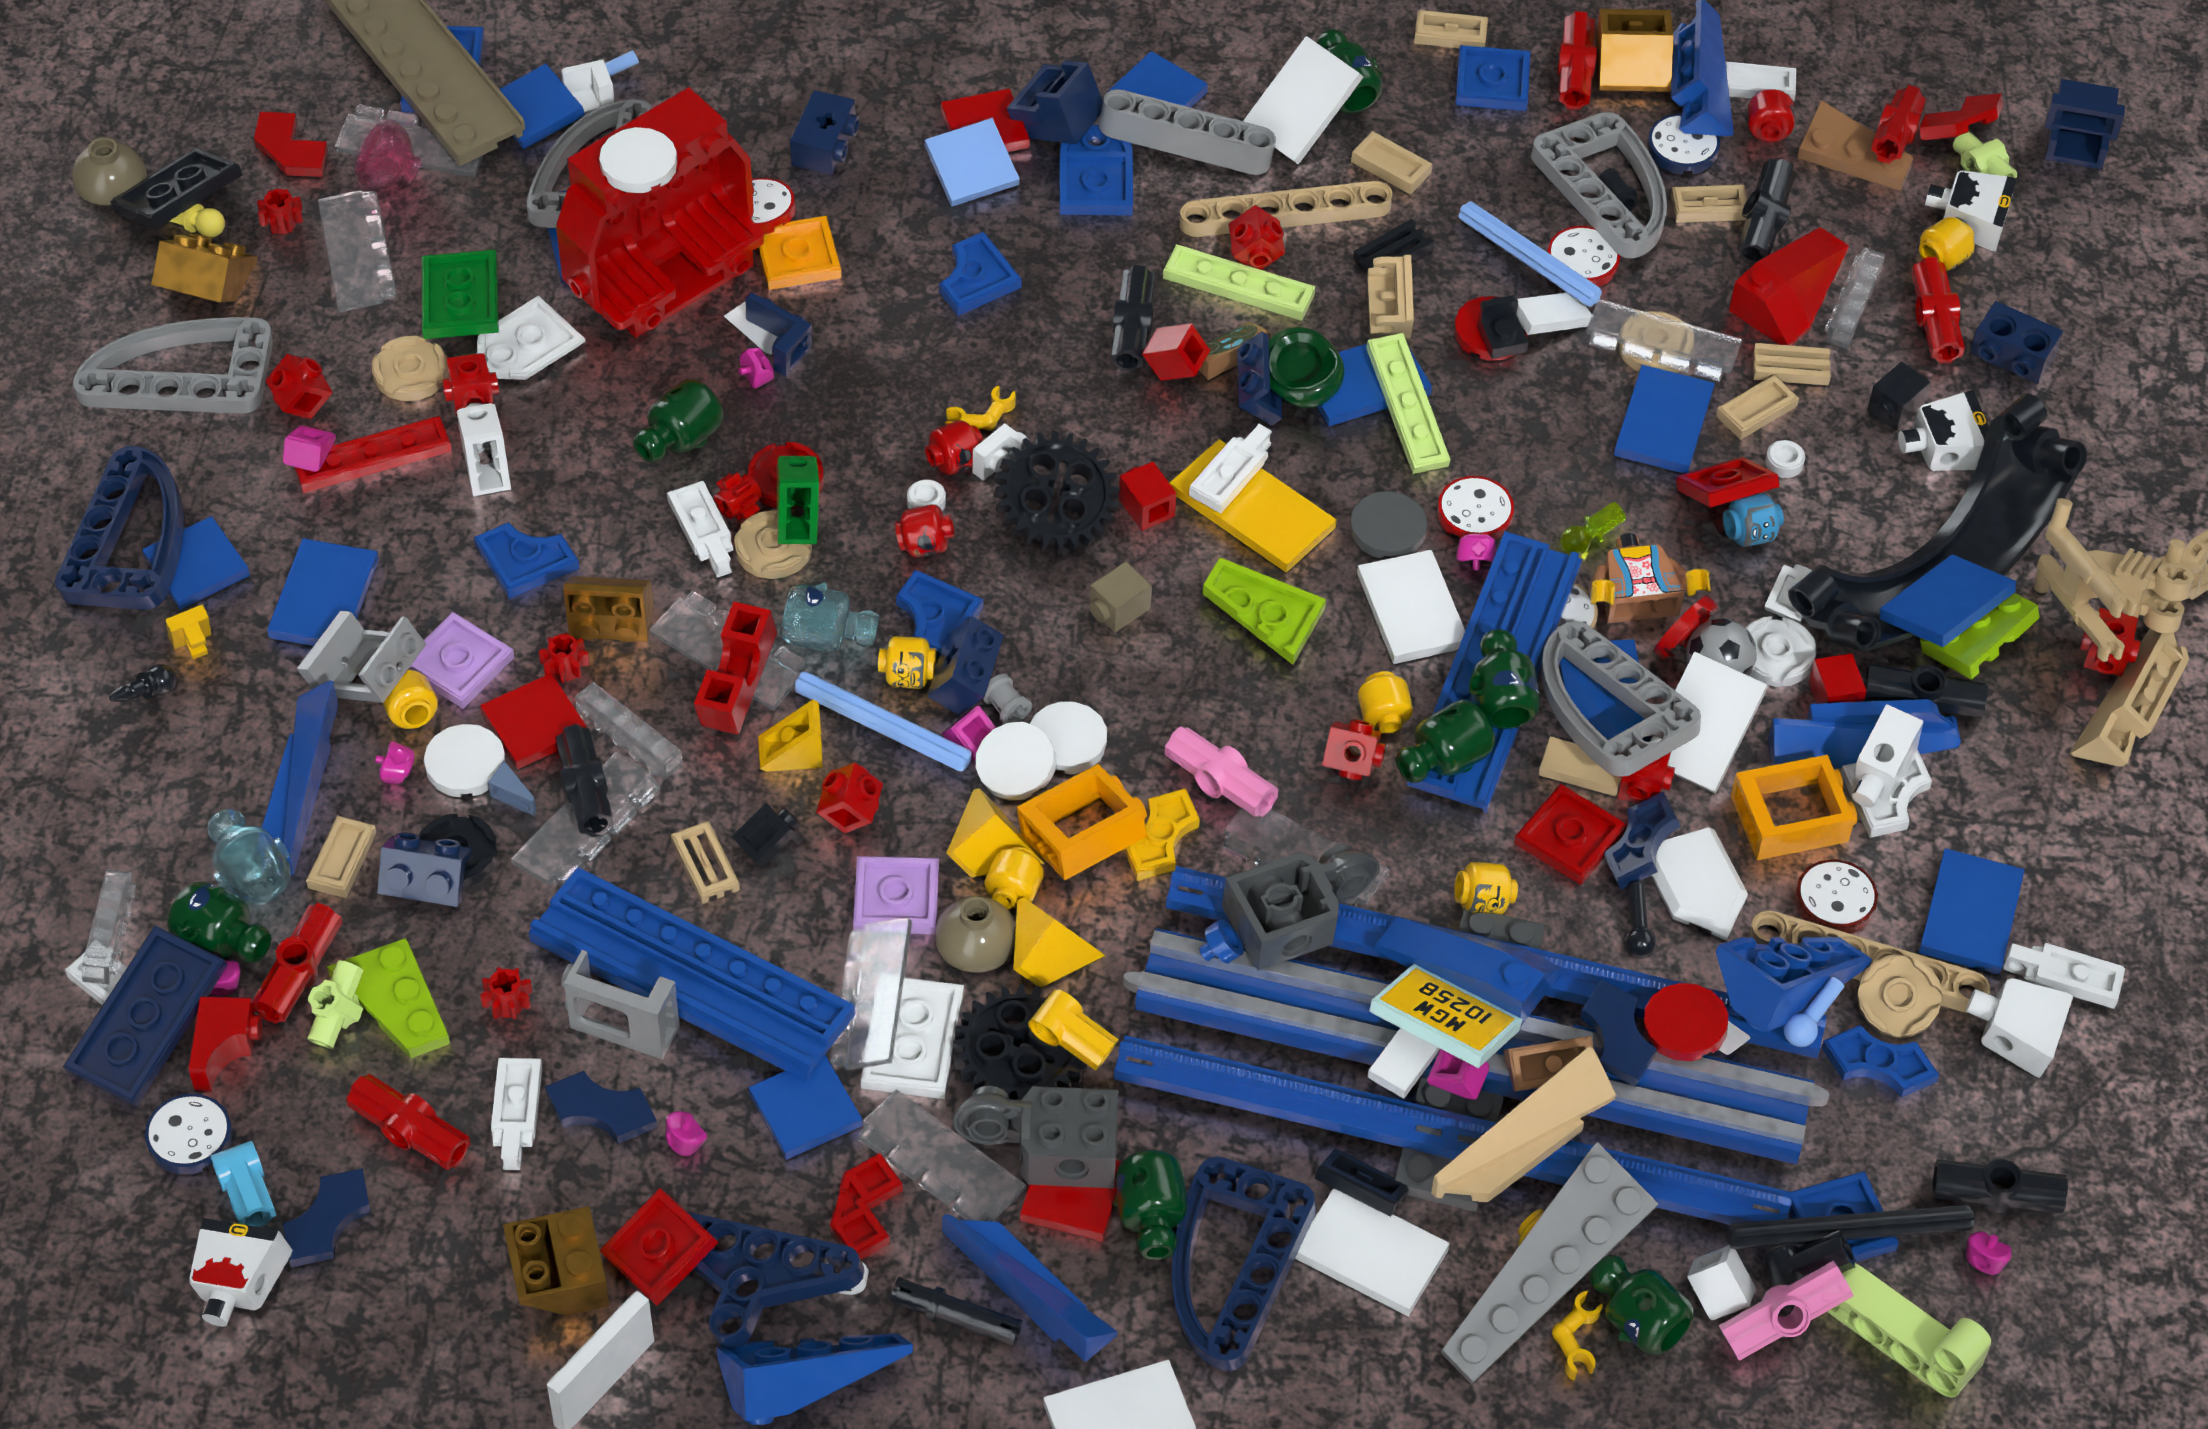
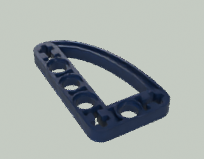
M125 446L115 451L110 457L55 579V585L65 602L76 605L149 610L158 607L167 597L175 576L182 548L184 511L177 484L169 468L158 455L142 447ZM148 474L160 485L163 499L161 537L152 569L106 567ZM125 490L120 497L111 500L107 499L113 491ZM111 519L110 524L106 527L94 529V526L99 521ZM98 549L93 557L80 559L85 551ZM120 582V585L114 591L102 592L107 584Z
M1217 1156L1202 1162L1187 1193V1212L1184 1219L1178 1224L1176 1231L1178 1244L1172 1257V1288L1178 1319L1189 1345L1201 1359L1211 1366L1223 1371H1233L1242 1367L1248 1360L1311 1226L1317 1208L1314 1192L1308 1185ZM1219 1173L1224 1174L1225 1180L1219 1179L1216 1184H1211L1210 1177L1216 1178ZM1253 1184H1263L1269 1189L1268 1193L1260 1199H1251L1245 1195L1247 1188ZM1232 1185H1235V1186H1236V1191H1235V1192H1233V1187H1232ZM1209 1199L1265 1217L1262 1227L1210 1335L1200 1324L1195 1314L1191 1297V1270L1194 1248ZM1298 1199H1303L1304 1206L1298 1205L1293 1212V1222L1288 1220L1290 1217L1289 1203L1295 1204ZM1276 1232H1285L1292 1237L1289 1244L1281 1248L1269 1245L1268 1239ZM1258 1268H1269L1275 1273L1272 1280L1264 1284L1256 1283L1251 1279L1252 1273ZM1241 1304H1252L1258 1309L1256 1315L1248 1320H1239L1233 1315L1235 1309ZM1232 1329L1237 1332L1234 1338L1236 1350L1230 1349L1226 1355L1221 1354L1220 1346L1227 1347L1233 1337Z

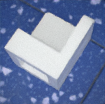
M604 59L562 69L563 84L583 106L585 115L602 106L614 103L613 84Z
M1730 1245L1695 1258L1687 1275L1689 1282L1711 1320H1716L1749 1307L1756 1290L1737 1251L1732 1249Z

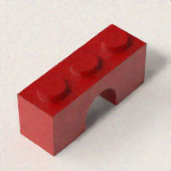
M733 601L720 634L723 649L717 671L706 670L694 701L701 726L739 735L777 635L771 610Z

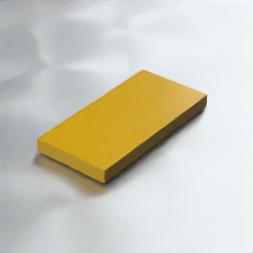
M1218 439L1170 482V485L1176 491V497L1287 573L1336 528L1337 519L1262 468L1221 514L1190 497L1189 488L1191 484L1226 446L1225 442Z

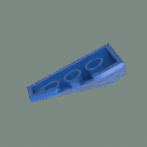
M1398 916L1375 944V950L1409 968L1416 964L1521 1018V1026L1562 971V968L1526 948Z
M1741 937L1720 944L1716 949V956L1732 1009L1744 1017L1749 1026L1764 1032L1786 1025L1793 1015L1804 1013L1830 977H1835L1845 984L1869 967L1872 961L1870 957L1840 937H1803L1800 944L1786 943L1782 937H1771L1768 944H1756L1757 942L1752 937Z
M891 1333L844 1336L839 1339V1345H832L828 1341L815 1340V1338H800V1344L792 1348L774 1347V1340L747 1342L734 1349L720 1346L716 1347L732 1410L749 1424L764 1425L772 1423L774 1417L789 1415L913 1353V1344L900 1334Z

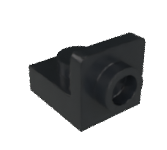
M1515 295L1495 297L1480 304L1477 327L1491 359L1525 353L1528 350L1529 342L1517 317L1518 300Z
M767 802L731 836L761 868L791 839L797 844H800L805 839L796 830L800 822L785 807L778 811Z

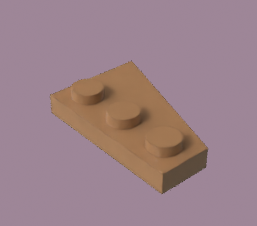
M1821 100L1799 148L1797 158L1901 191L1914 157L1904 151L1901 159L1893 160L1890 164L1878 161L1875 152L1871 150L1876 133Z

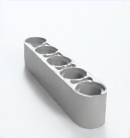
M1110 90L1103 97L1099 129L1108 137L1253 175L1264 174L1270 169L1276 136L1266 127L1125 90Z

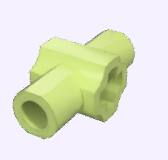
M1968 131L1954 140L1953 149L1961 156L1960 164L1964 171L2017 178V171L2009 165L2010 157L2006 152L2005 145L1997 138L1983 143Z
M338 960L330 981L324 980L322 984L312 988L308 1002L311 1004L312 1013L316 1017L307 1040L319 1046L333 1049L341 1028L347 1029L349 1025L359 1021L363 1007L360 1006L358 995L355 992L364 971L362 968L352 963Z

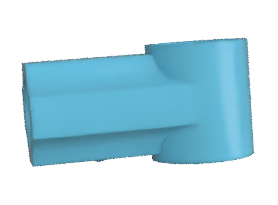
M249 1141L210 1155L223 1192L227 1191L231 1207L239 1224L255 1227L267 1225L276 1216V1212L262 1178L265 1175L253 1142Z

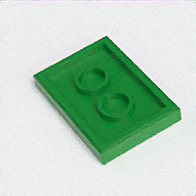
M496 250L422 256V333L424 339L499 333L498 259Z

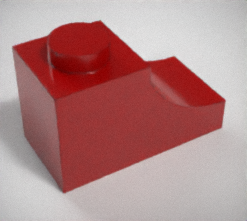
M200 997L188 1069L194 1091L212 1092L217 1076L229 1063L242 1056H251L253 1041L260 1040L262 1032L261 1015H255L251 998Z

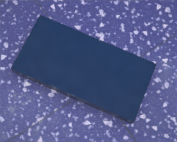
M154 925L63 1065V1068L68 1073L137 1108L198 1013L200 997H208L228 966L225 960Z

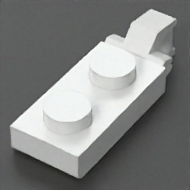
M1258 424L1246 439L1233 437L1191 484L1189 496L1221 514L1265 464L1268 458L1266 450L1271 445L1270 434L1272 430Z
M704 481L667 492L668 503L695 556H698L700 562L709 559L710 566L717 578L732 573L729 562L731 558L728 552L733 551L731 533Z
M2012 943L2004 965V970L2024 977V980L2030 983L2074 995L2073 997L2113 1009L2118 1002L2125 973L2124 966L2045 943L2043 947L2032 946V949Z
M498 1058L491 1133L493 1146L502 1147L501 1159H503V1170H520L522 1147H532L533 1139H535L542 1076L541 1058Z

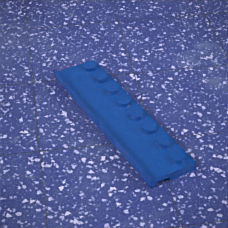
M1504 532L1433 714L1455 701L1468 700L1475 704L1474 695L1469 691V682L1474 667L1484 658L1480 652V641L1486 633L1493 630L1502 629L1513 634L1517 640V651L1528 655L1532 661L1538 682L1542 671L1544 647L1551 634L1558 628L1581 569L1582 559L1579 558V553L1572 551L1571 555L1550 550L1549 544ZM1520 727L1507 730L1493 728L1495 746L1492 752L1485 759L1473 765L1472 769L1468 772L1444 777L1431 770L1425 780L1418 783L1407 781V786L1483 809V812L1487 813Z
M579 867L549 901L550 907L540 919H534L530 923L529 938L532 943L573 964L581 950L587 951L591 973L629 992L648 998L659 976L675 981L678 1015L680 1018L804 1081H808L810 1073L856 1015L854 1004Z

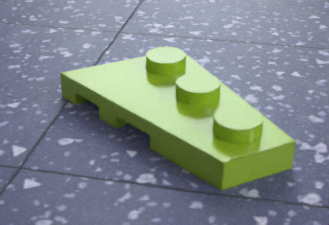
M1221 557L1203 585V595L1292 665L1295 663L1326 609L1325 598Z
M2014 593L1944 647L1923 638L1920 639L1922 653L1972 680L1979 674V665L1982 662H1992L1999 656V647L2003 643L2015 641L2040 618L2038 605Z
M406 938L343 960L357 965L364 970L355 992L358 995L360 1006L367 1010L378 1022L379 1027L410 1059L450 1044L449 1035ZM337 963L327 966L330 977H332Z

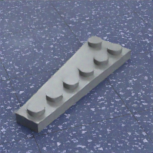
M1597 1142L1447 1342L1441 1354L1472 1385L1593 1269L1599 1261L1657 1207L1658 1203Z

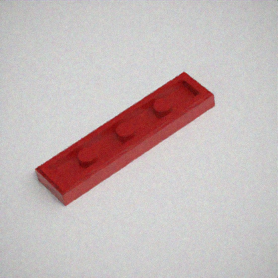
M440 416L333 445L322 467L316 472L294 467L302 492L307 493L452 452L442 420Z

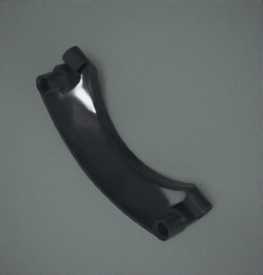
M2024 393L1990 423L1977 467L1960 503L1940 530L1924 546L1892 566L1868 573L1846 574L1824 565H1818L1788 591V597L1792 606L1811 627L1826 630L1831 642L1863 652L1885 647L1916 636L1880 620V608L1952 554L2004 576L2024 555L2049 523L2057 500L2066 497L2078 474L2084 468L2087 461V451L2084 444L2079 441L2060 438L2057 429L2039 426L2047 419V410L2041 400L2035 395Z

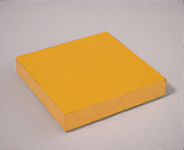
M827 216L791 221L784 226L781 224L774 227L775 232L764 235V243L758 247L769 290L842 278L841 267Z

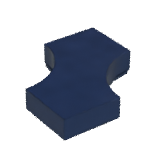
M1664 791L1627 809L1629 821L1624 835L1604 853L1621 890L1628 887L1630 883L1639 882L1658 872L1656 868V855L1660 845L1672 832L1681 827Z
M1601 979L1582 1008L1580 1018L1592 1027L1599 1036L1602 1045L1600 1062L1604 1070L1636 1087L1654 1059L1657 1048L1648 1043L1636 1027L1634 1014L1639 998Z
M585 1071L545 1086L546 1095L562 1127L566 1128L575 1125L595 1126L609 1133L617 1144L658 1128L657 1119L640 1087L628 1091L609 1090L594 1083Z
M363 1168L320 1177L319 1193L312 1206L296 1219L283 1223L286 1242L293 1250L289 1258L291 1268L335 1259L336 1242L341 1232L351 1222L371 1212Z

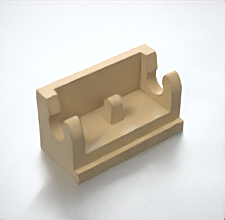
M1411 255L1374 258V268H1368L1367 272L1370 338H1381L1403 333L1405 338H1411L1414 323Z

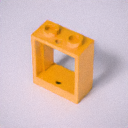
M1828 755L1737 772L1735 775L1730 796L1756 860L1849 842L1853 825L1857 823V813L1854 804L1851 801L1847 802L1843 792L1841 773L1838 769L1833 768ZM1813 784L1819 785L1831 814L1830 816L1774 826L1762 797L1763 794Z
M1099 764L1017 806L1021 835L1064 880L1147 837L1144 820L1147 818V811L1142 801L1136 796L1132 797L1124 789L1119 778L1115 775L1110 776ZM1099 799H1102L1115 812V814L1070 838L1054 824Z

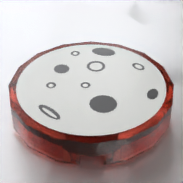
M1831 859L1818 861L1805 869L1798 879L1794 899L1797 910L1805 921L1851 934L1866 927L1876 910L1878 892L1875 882L1865 870L1851 862Z

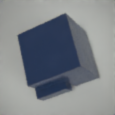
M1064 60L1061 65L1044 64L1011 102L1007 110L1011 120L1023 121L1030 139L1076 145L1100 116L1103 100L1089 63Z
M2061 79L2058 92L2052 94L2045 120V128L2049 129L2045 160L2102 170L2108 152L2109 140L2117 141L2125 114V105L2117 104L2119 88Z

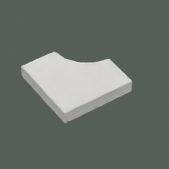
M1918 749L1912 764L1890 800H1883L1878 797L1871 808L1861 806L1853 800L1869 838L1908 829L1910 822L1907 812L1908 803L1917 794L1929 790L1932 784V779ZM1857 763L1844 765L1841 770V776L1851 798L1856 788L1853 784Z

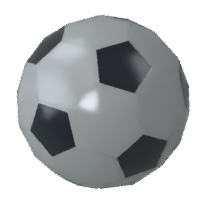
M1727 618L1713 619L1701 624L1691 634L1686 646L1687 664H1689L1693 653L1697 652L1749 676L1757 660L1756 643L1751 633L1739 622Z

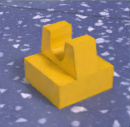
M203 604L165 619L168 638L174 650L186 645L193 660L208 654L205 646V637L211 635L209 616Z

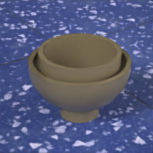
M110 137L94 139L80 153L72 168V182L77 194L84 200L98 205H111L110 201L147 178L146 166L140 154L130 146L115 141Z
M968 896L950 904L940 915L935 930L936 947L942 958L959 970L974 973L987 972L1000 967L1013 955L1016 923L1011 912L1000 902L984 896ZM972 918H981V919H983V920L973 921V920H970V919H972Z

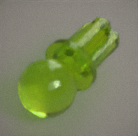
M1612 502L1591 517L1585 515L1583 520L1586 525L1583 527L1578 525L1569 526L1562 532L1560 537L1562 549L1570 555L1572 551L1579 553V555L1584 554L1589 549L1592 538L1595 537L1599 543L1602 542L1603 535L1626 520L1627 517L1624 510L1618 503Z

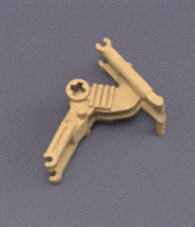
M2058 499L2045 537L2059 553V557L2066 564V568L2064 571L2051 555L2042 554L2037 565L2034 590L2039 593H2047L2050 588L2072 615L2076 625L2082 627L2098 647L2096 655L2103 662L2108 661L2109 654H2112L2115 659L2120 660L2125 645L2099 617L2100 613L2090 606L2089 600L2091 598H2099L2115 618H2120L2121 612L2124 610L2123 613L2136 618L2139 615H2143L2145 625L2156 632L2167 634L2176 632L2180 627L2185 609L2181 601L2187 598L2193 600L2208 590V530L2193 538L2186 548V544L2182 540L2172 539L2166 555L2152 560L2153 556L2150 555L2144 557L2143 552L2138 551L2134 553L2135 549L2132 548L2128 550L2126 555L2100 550L2087 552L2077 538L2066 528L2073 503L2067 499Z

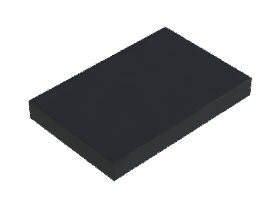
M195 148L116 196L110 202L115 213L157 229L238 179L243 174L239 164Z

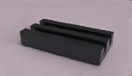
M1410 219L1356 249L1353 260L1366 273L1368 268H1374L1373 259L1377 257H1403L1404 255H1411V262L1434 249V240L1431 237L1426 239L1425 232L1421 228L1417 230L1416 223ZM1416 243V245L1399 254L1404 248Z
M1334 1149L1322 1162L1314 1178L1390 1217L1394 1214L1395 1209L1397 1210L1400 1207L1401 1202L1406 1200L1409 1193L1407 1185L1338 1149Z

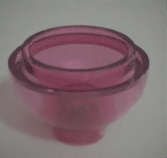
M387 119L383 123L379 122L371 129L358 153L354 166L357 183L371 190L385 189L399 181L410 184L419 171L421 158L413 155L410 137L403 126L392 119Z

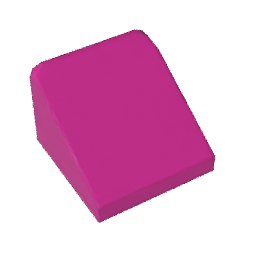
M299 426L285 437L283 463L314 472L318 471L331 450L336 435L307 426Z
M977 705L963 714L941 734L944 738L970 750L971 759L974 761L976 760V752L982 740L997 727L981 707Z
M1440 1049L1427 1082L1432 1086L1461 1097L1476 1100L1489 1072V1064L1486 1061L1477 1068Z

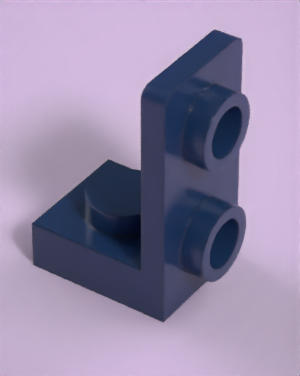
M750 292L745 298L746 319L777 336L772 346L774 371L787 377L812 349V324L808 323L803 317L793 315L780 308L770 299L762 298Z

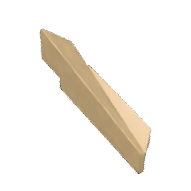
M2152 629L2148 630L2140 643L2135 663H2127L2123 676L2117 678L2069 752L2072 756L2119 767L2128 763L2136 735L2141 739L2151 733L2189 661L2186 647L2177 646L2174 633L2167 634L2159 633Z
M1590 1046L1587 1047L1434 1176L1431 1194L1435 1198H1442L1445 1193L1471 1195L1472 1201L1489 1202L1582 1132L1584 1122L1580 1118L1611 1103L1616 1098V1093L1594 1049Z

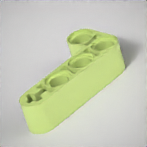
M1855 1263V1268L1842 1273L1854 1296L1827 1312L1940 1394L1955 1398L1983 1366L1991 1346V1338L1987 1331L1977 1322L1968 1318H1960L1950 1330L1862 1266Z

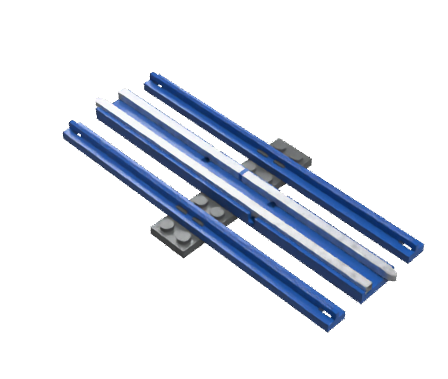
M1176 866L1171 876L1170 888L1166 898V908L1215 920L1224 919L1231 923L1222 908L1226 877ZM1183 886L1201 890L1203 895L1183 891L1180 888ZM1339 903L1334 941L1329 946L1395 961L1375 950V944L1397 917ZM1464 907L1458 932L1526 948L1562 968L1561 974L1544 996L1585 1005L1602 979L1639 998L1634 1017L1644 1019L1645 1007L1652 995L1666 986L1684 983L1540 950L1545 924L1496 913H1470ZM1158 928L1154 931L1151 940L1150 955L1145 972H1127L1123 978L1124 987L1136 993L1135 1010L1369 1065L1374 1064L1400 1029V1027L1369 1011L1372 999L1391 982L1292 959L1257 971L1246 949H1244L1243 955L1229 964L1222 962L1217 956L1210 961H1206L1199 951V947L1207 943L1206 939ZM1710 989L1724 1002L1729 1014L1728 1020L1751 1037L1747 1043L1818 1058L1827 1015H1823L1817 1023L1818 1034L1815 1041L1806 1047H1797L1787 1041L1784 1035V1026L1768 1032L1756 1030L1746 1023L1744 1017L1732 1009L1727 992ZM1529 1015L1520 1027L1519 1032L1487 1060L1489 1072L1476 1100L1461 1097L1432 1086L1427 1082L1438 1054L1420 1076L1421 1080L1415 1103L1126 1035L1119 1046L1114 1079L1403 1147L1395 1180L1408 1186V1196L1476 1212L1479 1201H1472L1471 1195L1445 1193L1442 1198H1435L1431 1191L1434 1176L1498 1123L1504 1096L1524 1101L1538 1089L1514 1092L1503 1049L1591 1036L1593 1049L1600 1060L1602 1045L1594 1029L1577 1025L1572 1027L1557 1024L1555 1020ZM1656 1050L1654 1059L1636 1087L1605 1071L1616 1093V1098L1611 1103L1587 1114V1116L1797 1165L1804 1140L1809 1106L1818 1107L1826 1105L1830 1094L1826 1089L1814 1085V1080L1702 1055V1059L1696 1061L1673 1060ZM1129 1057L1150 1061L1152 1066L1129 1061ZM1570 1140L1523 1176L1565 1185L1593 1145ZM1604 1148L1658 1203L1657 1208L1728 1225L1732 1223L1782 1220L1788 1217L1792 1192ZM1753 1204L1778 1209L1779 1213L1753 1208Z

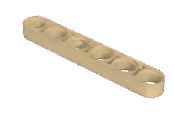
M1368 181L1193 200L1185 203L1180 209V228L1182 232L1192 237L1230 234L1228 224L1234 219L1226 218L1223 213L1234 210L1243 214L1254 205L1260 208L1266 206L1275 208L1278 212L1272 216L1280 220L1282 228L1378 218L1389 213L1392 204V190L1386 183ZM1371 195H1379L1385 201L1377 204L1369 202L1366 198ZM1343 199L1349 205L1346 207H1336L1331 204V201ZM1298 203H1308L1313 206V209L1300 211L1295 208V205ZM1199 214L1206 220L1200 223H1193L1187 217Z
M1762 911L1755 915L1752 920L1749 937H1752L1757 942L1756 944L1769 943L1771 938L1762 936L1758 928L1762 925H1772L1779 931L1780 935L1778 937H1782L1786 943L1799 944L1797 940L1801 937H1840L1872 959L1871 964L1889 955L1919 958L1932 968L1935 975L1939 978L1942 992L1941 1006L1961 1012L1966 1011L1969 999L1964 997L1959 991V987L1963 985H1972L1978 990L1990 994L1988 980L1976 971L1775 911ZM1867 967L1865 970L1860 972L1852 979L1861 981L1863 974L1867 971L1869 967Z

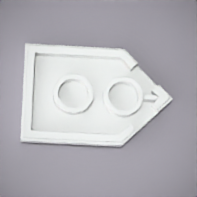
M538 295L500 319L499 333L479 334L476 354H485L489 373L496 372L497 378L526 380L585 343V338Z
M1708 827L1664 840L1656 855V868L1658 872L1651 875V878L1672 919L1686 925L1693 923L1712 931L1711 935L1727 941L1748 893L1716 831Z

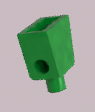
M780 456L777 459L776 504L778 544H817L819 476L817 458L814 456ZM791 507H801L804 509L805 514L800 517L791 516Z

